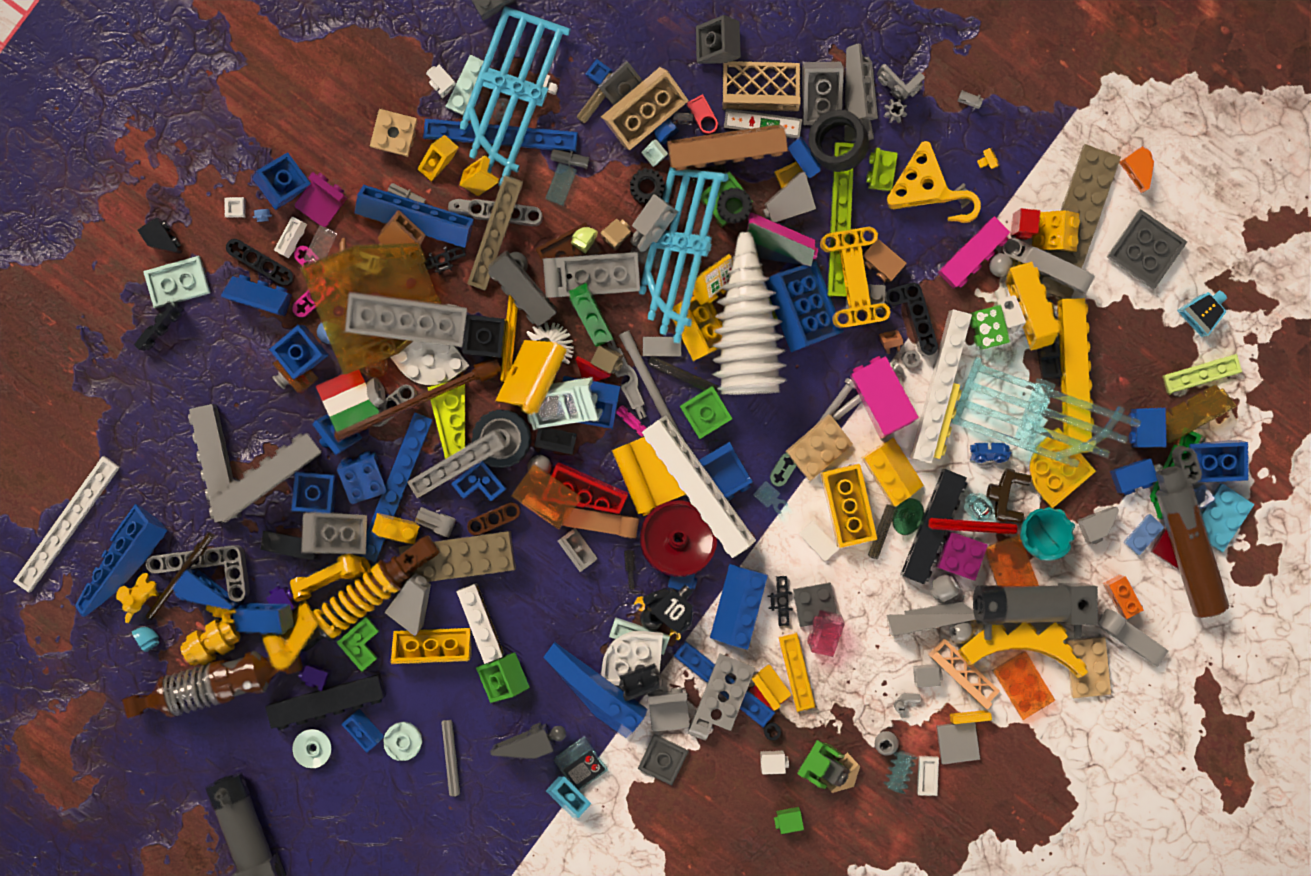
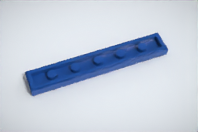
M685 640L674 654V657L708 683L715 663ZM727 674L725 676L726 683L732 684L735 682V679ZM746 691L740 709L764 728L775 714V711L751 692ZM720 692L724 697L729 698L728 692Z

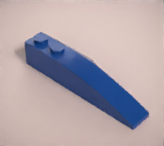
M135 504L112 535L110 540L113 542L108 551L104 550L101 556L104 559L100 567H95L92 573L91 584L87 583L75 605L81 616H87L117 592L134 575L148 556L152 554L156 545L167 532V529L160 520L139 505Z
M556 642L553 643L543 658L598 719L623 737L627 738L644 719L648 710L635 699L625 701L623 697L624 691Z

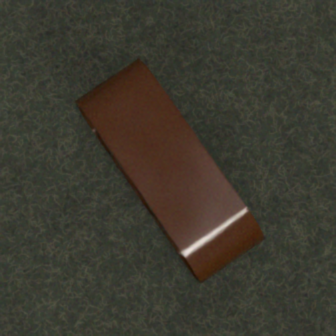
M514 502L505 504L471 519L467 524V529L472 535H480L518 518L521 514V507ZM509 506L516 507V516L512 517L507 514ZM492 513L499 516L497 524H492L489 520ZM474 521L481 523L482 527L478 532L472 529Z

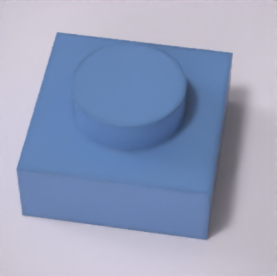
M1204 484L1195 489L1200 510L1215 502V498Z

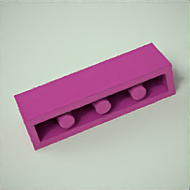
M995 216L992 217L937 273L952 288L957 286L961 288L969 280L967 276L971 272L975 274L982 267L980 263L984 259L989 260L996 253L994 249L998 245L1002 247L1009 240L1007 236L1011 232Z

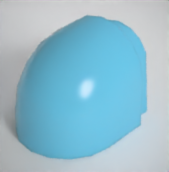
M140 627L132 631L135 640L144 652H148L159 644V636L149 627Z

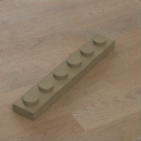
M504 175L467 284L486 290L490 280V275L488 274L489 264L498 256L523 181Z

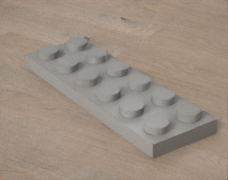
M350 292L345 332L462 347L467 308Z

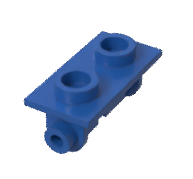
M974 443V445H970V452H973L970 461L984 463L986 461L1003 463L1008 461L1011 455L1009 445L1005 443H991V449H988V443Z

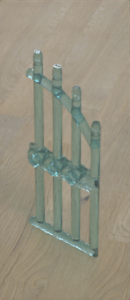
M979 357L974 359L956 407L955 418L951 421V423L1058 462L1069 464L1072 467H1078L1079 461L1073 458L1070 459L1069 456L1084 451L1108 457L1110 453L1108 450L1095 446L1106 437L1126 443L1128 437L1112 431L1118 421L1131 424L1134 427H1139L1141 423L1138 419L1124 415L1125 408L1117 406L1116 410L1112 411L1055 391L1056 384L1037 378L1036 382L1032 383L981 365L983 359ZM981 372L1032 390L1029 401L974 383L977 373ZM971 390L1025 408L1022 419L968 401ZM1052 397L1111 419L1102 428L1048 409L1047 406ZM964 408L1018 426L1015 438L961 419ZM1045 415L1096 433L1097 435L1087 442H1083L1040 425ZM1038 433L1074 447L1053 452L1033 443Z

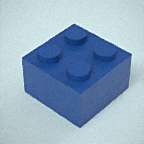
M295 472L291 511L334 513L338 475Z

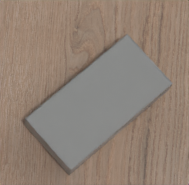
M643 337V356L681 357V341L678 344L673 342L674 337Z

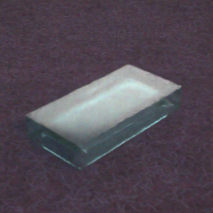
M559 163L545 199L564 206L577 170Z

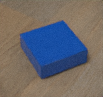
M596 59L585 75L600 85L612 70Z

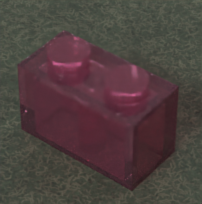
M820 610L818 616H815L813 632L809 633L807 644H809L812 653L834 656L845 624L841 614Z

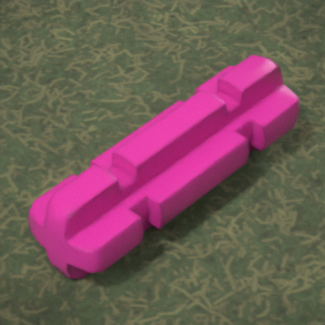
M621 405L616 410V413L623 417V420L643 437L642 432L647 428L641 425V422Z

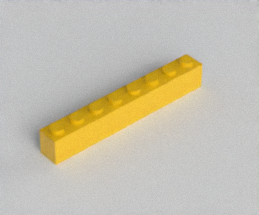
M1085 298L1061 299L1057 301V310L1060 325L1059 349L1062 371L1061 394L1064 453L1093 452L1092 448L1095 446V439L1092 437L1094 420L1091 418L1093 401L1090 398L1092 381L1089 379L1091 362L1088 360L1090 343L1087 341L1089 323L1086 322L1088 304L1085 303Z

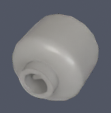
M946 573L932 581L933 588L930 591L935 599L939 598L941 601L946 602L958 595L959 588L961 587L954 575L950 576Z

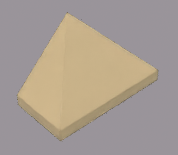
M848 753L845 754L844 759L841 758L839 760L843 766L850 770L845 784L839 787L831 784L823 777L820 779L832 793L854 787L860 766Z

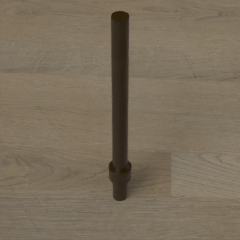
M207 532L201 542H197L190 557L145 617L148 620H152L174 591L172 589L184 572L189 570L199 556L206 552L208 544L214 538L211 532Z

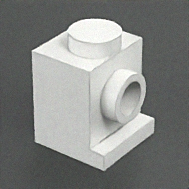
M440 65L437 67L433 66L427 71L426 74L431 79L429 84L436 91L439 89L438 93L441 98H444L455 88V82Z

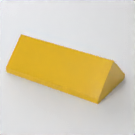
M470 628L420 630L416 636L408 630L393 632L391 664L469 661L472 657Z

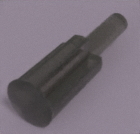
M635 550L623 551L625 571H628L630 590L635 588Z

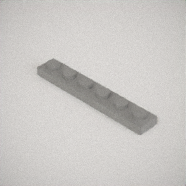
M498 429L409 480L407 483L416 498H419L503 449L507 444Z

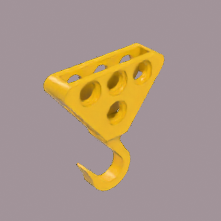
M927 141L919 145L887 197L890 209L969 199L974 204V210L970 214L948 217V221H958L961 223H968L976 219L981 206L980 200L975 193L971 191H951L948 189L932 146ZM919 157L927 159L924 164H919L916 160ZM914 173L917 177L914 180H908L906 176ZM929 182L933 184V188L926 190L923 188V185ZM903 189L907 193L905 196L900 197L896 192Z

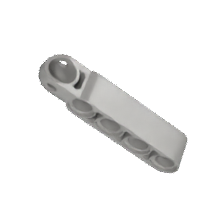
M455 199L448 203V211L466 217L489 221L495 202L478 199L472 201ZM515 204L514 210H519L520 216L516 219L510 218L509 223L538 226L543 221V215L537 207ZM475 205L482 206V210L478 214L472 213V208ZM532 212H537L539 218L536 221L529 220V215Z
M1012 238L1003 245L1004 254L1021 265L1033 262L1034 267L1038 268L1040 274L1080 293L1086 294L1095 278V275L1021 240Z

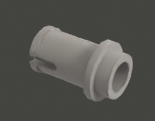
M962 90L957 102L972 106L975 110V108H980L983 98L980 95L976 96Z

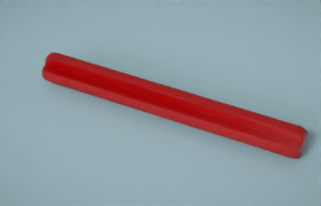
M930 518L928 527L931 529L1016 534L1018 528L1016 524L939 518Z

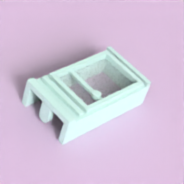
M592 377L551 384L538 413L527 415L533 430L590 420L598 421L603 411L602 408H595L597 394H591L589 388L593 382Z

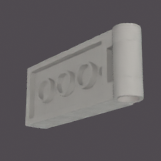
M638 252L543 259L546 298L570 296V290L584 283H587L592 294L640 291ZM567 274H571L572 277L568 279Z

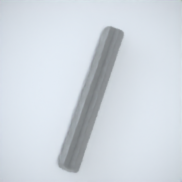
M452 720L442 721L449 795L458 796L460 788Z

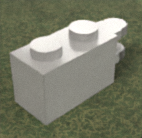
M653 194L632 224L636 229V232L630 239L632 245H638V250L645 252L652 242L657 243L678 211L666 201Z

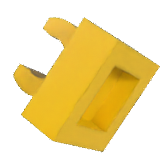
M992 148L984 150L985 157L977 161L980 168L989 165L991 169L1000 166Z

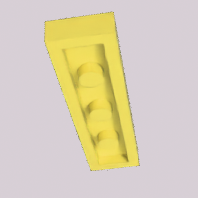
M953 383L933 458L941 459V456L945 455L947 445H944L946 437L949 438L952 429L949 426L950 421L955 418L957 408H954L956 400L959 401L962 392L959 389L960 384Z

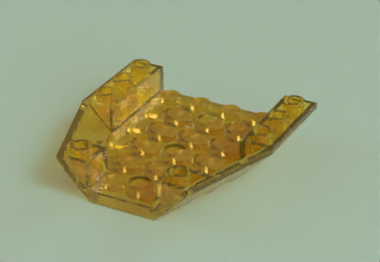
M419 243L355 245L300 266L333 352L344 375L399 354L413 342L412 340L345 332L350 292L367 295L378 292L382 297L441 304L425 266V258ZM414 278L416 280L414 288H407L406 282L408 279ZM335 307H343L344 313L341 316H335L333 314Z

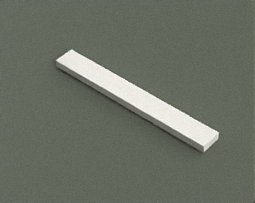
M106 456L101 457L13 581L27 592H32L120 466Z

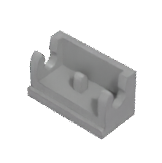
M576 528L558 540V543L580 572L598 559Z

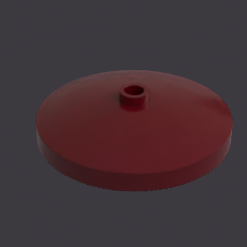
M676 500L660 504L648 514L641 528L640 545L646 560L656 570L673 577H685L699 572L710 562L716 550L717 538L713 535L710 526L703 521L696 507L690 502Z

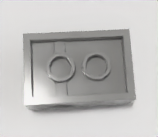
M303 513L302 553L366 554L367 515Z

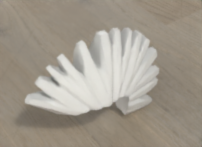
M545 322V330L541 326H537V328L533 326L535 334L529 331L526 332L532 341L545 340L565 347L567 352L562 362L570 363L566 358L572 359L570 354L573 353L571 350L574 348L566 345L573 341H563L570 336L569 333H566L567 330L561 332L563 326L559 328V324H557L555 327V323H553L549 330L548 323Z

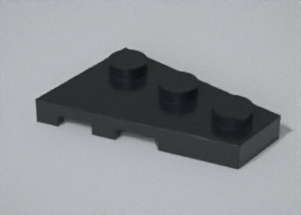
M168 301L165 304L166 311L157 314L154 318V326L151 325L146 328L134 343V346L142 351L150 350L155 345V340L169 330L168 326L181 318V312L184 309L179 304Z

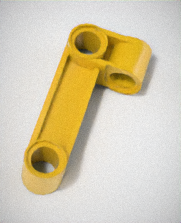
M345 554L337 558V563L307 578L298 577L292 579L290 586L294 601L307 600L311 597V592L340 578L359 579L363 577L364 573L371 572L370 563L366 558Z

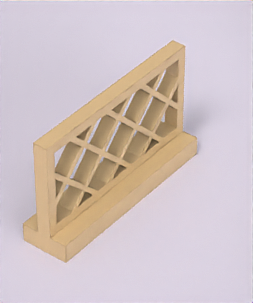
M734 61L723 63L722 109L799 111L800 63ZM727 67H735L739 73L732 78L727 73ZM749 68H755L759 73L751 78L745 71ZM768 68H773L777 72L772 79L764 73ZM787 69H795V76L789 79L783 72ZM741 75L749 81L743 87L735 81ZM760 75L768 81L762 88L755 82ZM779 76L787 81L782 88L774 82ZM732 83L739 89L736 94H727V88ZM751 84L759 90L754 95H750L745 91ZM770 84L777 90L774 95H768L764 91ZM791 85L795 89V96L787 95L783 90Z

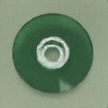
M908 498L896 507L892 524L897 533L909 535L919 528L924 517L922 503L917 499Z

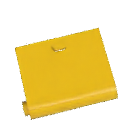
M524 340L495 401L498 403L520 405L523 407L522 410L530 415L538 413L567 349L554 342Z
M645 437L612 450L638 514L642 513L643 516H646L656 506L686 494L680 489L677 480L668 472L667 466L657 457L656 451L651 444L647 443Z
M306 600L301 601L293 612L294 626L288 629L287 633L282 635H276L275 633L261 634L272 664L278 669H284L291 664L318 624Z

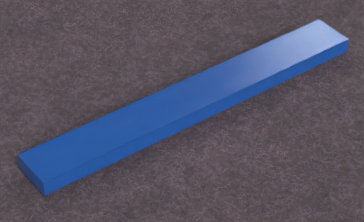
M425 119L424 139L438 140L445 135L454 142L473 143L476 136L470 122H468L466 130L460 129L461 122ZM488 124L484 136L491 145L495 141L500 125ZM508 126L501 146L513 147L520 127ZM527 128L521 147L576 152L578 132Z

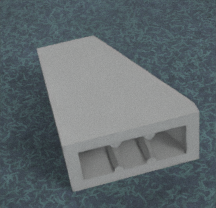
M800 172L764 204L766 209H763V213L766 219L778 222L816 209L805 172Z
M415 573L385 611L388 616L414 636L424 626L431 584L423 576Z

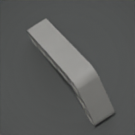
M239 545L207 548L206 552L199 556V563H194L190 569L224 564L229 598L236 602L246 599L250 589L244 549ZM232 549H235L238 553L236 559L230 556ZM193 550L152 556L146 562L147 570L151 573L180 570ZM213 551L219 556L216 562L211 558ZM175 556L180 559L178 567L173 564ZM155 559H158L161 563L159 569L154 566ZM234 568L240 571L239 578L233 576ZM237 587L242 589V597H238L235 594Z

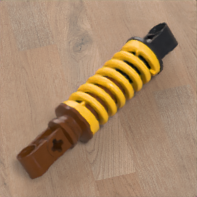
M428 535L421 538L400 556H393L388 563L380 560L379 563L371 568L372 575L364 573V581L356 579L354 581L356 587L348 585L346 587L347 594L344 591L338 592L341 602L336 597H331L330 603L332 607L328 603H323V611L320 609L312 610L318 624L300 650L305 652L311 649L324 637L329 641L335 640L341 634L342 629H348L351 623L354 624L358 621L359 617L366 616L367 611L374 610L375 605L382 604L383 599H389L391 593L401 591L403 588L402 581L411 578L412 572L440 553L431 537Z

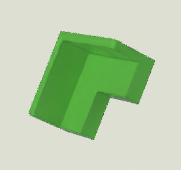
M370 615L365 617L336 642L361 671L365 670L377 659L375 654L365 644L379 632L378 628L371 622Z

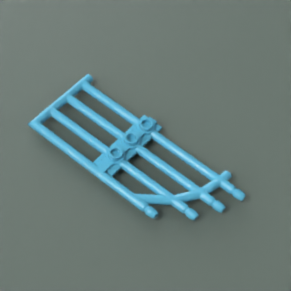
M504 6L464 112L463 120L460 123V129L466 130L469 124L468 121H471L476 136L470 150V158H476L478 150L482 145L490 159L488 173H491L495 160L505 166L499 186H501L504 175L510 176L511 171L516 173L519 171L520 166L515 164L524 136L536 105L542 107L547 96L548 88L543 87L544 81L550 70L562 35L569 36L571 31L570 28ZM512 16L520 20L500 71L490 68L508 17ZM529 22L538 26L517 78L509 75L508 71L526 23ZM546 28L555 31L535 84L526 81V77L543 31ZM483 86L492 89L493 92L480 124L475 111V105ZM501 92L511 96L493 146H491L484 135ZM521 99L529 102L510 155L506 159L498 152L517 101Z
M670 167L662 199L669 203L675 175L683 176L675 205L678 213L671 222L669 231L665 230L657 243L652 242L649 247L639 294L645 295L648 285L652 296L648 320L653 321L655 319V312L659 307L664 313L660 334L666 335L670 319L675 320L677 326L673 342L679 344L684 326H691L692 320L687 318L702 256L707 257L708 251L711 249L712 238L707 237L720 183L721 181L728 180V174L691 169L676 170V168ZM690 177L698 178L685 232H677ZM710 179L713 180L700 235H694L692 231L705 180ZM657 249H662L664 253L655 284L651 271ZM672 251L679 252L667 303H665L660 296ZM694 254L680 314H677L673 311L686 255Z

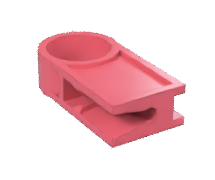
M702 94L687 102V106L699 130L705 135L713 134L717 130L718 121L704 95ZM705 118L713 119L715 128L712 131L703 130L701 127L702 120Z

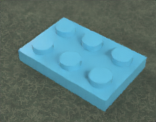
M1220 483L1212 495L1215 498V502L1205 507L1201 513L1211 546L1220 552H1224L1254 504L1223 483Z

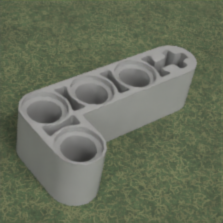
M1106 609L1098 621L1100 628L1157 667L1169 652L1165 647L1127 622V619L1113 610Z

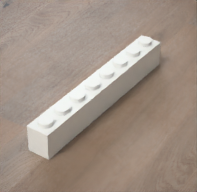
M954 309L949 311L910 454L911 459L926 463H932L972 314Z
M665 415L642 432L645 440L651 444L656 451L657 457L667 466L668 472L677 480L680 489L690 498L691 504L697 508L703 521L712 529L713 535L723 544L724 550L733 558L750 547L756 541L668 417Z

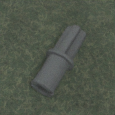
M553 149L551 153L552 161L568 164L569 167L573 165L585 169L588 168L590 157L573 154V151L569 153Z

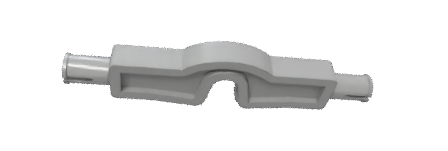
M611 340L612 346L610 341L606 342L609 348L623 355L621 349L617 348L614 340ZM623 357V365L618 372L616 371L615 375L616 377L624 375L630 377V380L621 385V388L631 408L636 410L640 420L643 419L642 415L644 418L647 416L643 409V399L637 388L638 378L634 369L627 365Z

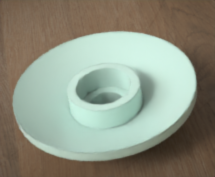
M310 729L303 731L296 737L293 743V755L296 761L307 768L322 766L331 755V742L327 735L319 730ZM311 744L316 745L317 749L315 751L311 750Z

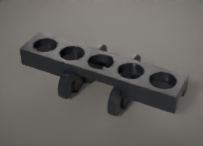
M459 246L451 250L444 247L445 252L436 256H432V253L429 252V258L416 262L419 273L435 267L437 268L435 271L439 275L447 269L452 271L451 267H453V264L450 265V262L467 256L464 247ZM461 249L463 251V254L456 255L457 250ZM451 252L454 254L452 258L449 255ZM439 256L445 257V261L443 263L438 262ZM425 262L427 267L421 269L420 264ZM446 263L448 264V265H446V266H444V267L439 268L440 265H443V264H446Z
M776 576L777 595H774V593L768 595L771 600V607H768V609H772V611L778 609V626H789V611H793V608H788V594L791 595L792 591H788L787 576ZM780 578L784 579V585L779 584ZM780 588H785V592H780ZM774 597H777V606H775ZM781 597L786 599L785 604L779 603ZM782 616L786 617V623L784 624L781 623Z

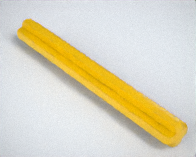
M511 295L508 297L500 377L502 382H505L513 362L518 307L514 304V298Z

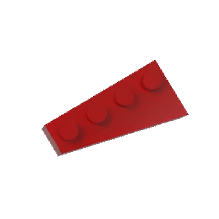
M558 462L541 500L620 514L628 492Z

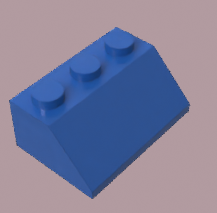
M239 275V278L232 276L222 292L221 297L285 317L292 294L287 293L288 289L276 286V289L268 287L269 283L260 280L257 283L250 282L251 278Z
M563 376L562 382L579 380V378ZM593 381L589 388L591 394H597L595 408H602L603 412L598 421L590 420L577 423L613 429L620 386ZM563 394L568 413L577 412L572 394ZM559 401L557 415H562L565 412L561 401Z

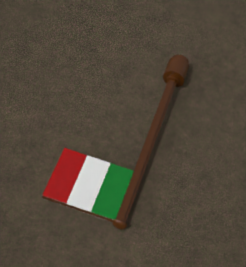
M488 358L473 365L474 369L471 370L472 372L381 413L367 396L366 383L359 368L316 386V389L336 430L334 437L337 441L341 442L342 439L473 380H480L482 383L493 378L501 372V368L496 358Z

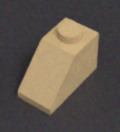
M615 219L601 232V238L616 251L631 234L630 226L623 219L621 221Z

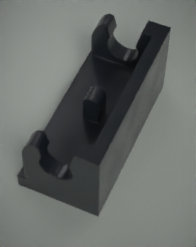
M547 427L538 428L534 447L573 455L577 434Z
M655 663L619 677L620 689L623 688L625 701L660 689L662 686V678Z

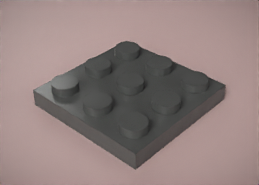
M1139 209L1106 257L1150 288L1155 289L1187 241L1142 209Z

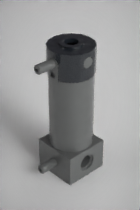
M1058 583V586H976L973 594L974 617L978 624H984L985 640L992 639V625L1063 622L1074 625V638L1081 639L1082 625H1098V586L1087 583Z
M243 773L225 776L206 786L207 795L213 810H215L237 869L232 876H286L278 853L272 854Z

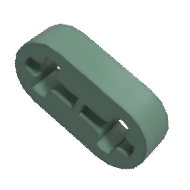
M787 453L780 457L770 474V481L775 486L784 485L796 467V464L793 462V465H788L786 469L783 468L785 465L784 458H789ZM783 470L784 472L781 476L783 478V481H778L776 483V478L773 477L774 474H779L780 471Z

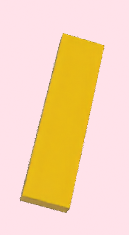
M797 632L778 637L796 711L800 712L816 708Z

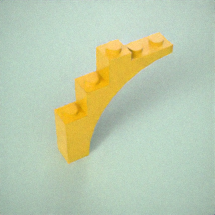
M1056 622L1049 625L1038 635L1035 633L1037 631L1031 623H1021L1008 635L1003 625H992L991 640L984 639L983 629L957 650L969 666L995 652L1028 650L1055 659L1067 667L1077 678H1081L1088 673L1085 669L1086 664L1080 658L1077 659L1074 656V651L1070 645L1063 643L1068 637L1066 635L1067 631L1060 623L1057 624Z

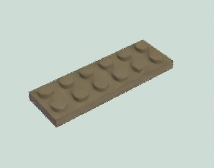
M511 531L436 541L434 543L440 553L412 572L411 577L417 573L423 576L427 582L516 570ZM413 545L400 546V555Z

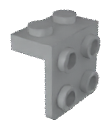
M885 64L877 72L878 81L883 86L887 85L892 90L891 94L897 100L901 99L904 101L909 95L913 97L924 85L922 81L925 76L921 72L907 85Z
M681 687L671 688V691L663 692L662 689H658L648 693L651 728L654 732L689 727L686 689L682 690Z

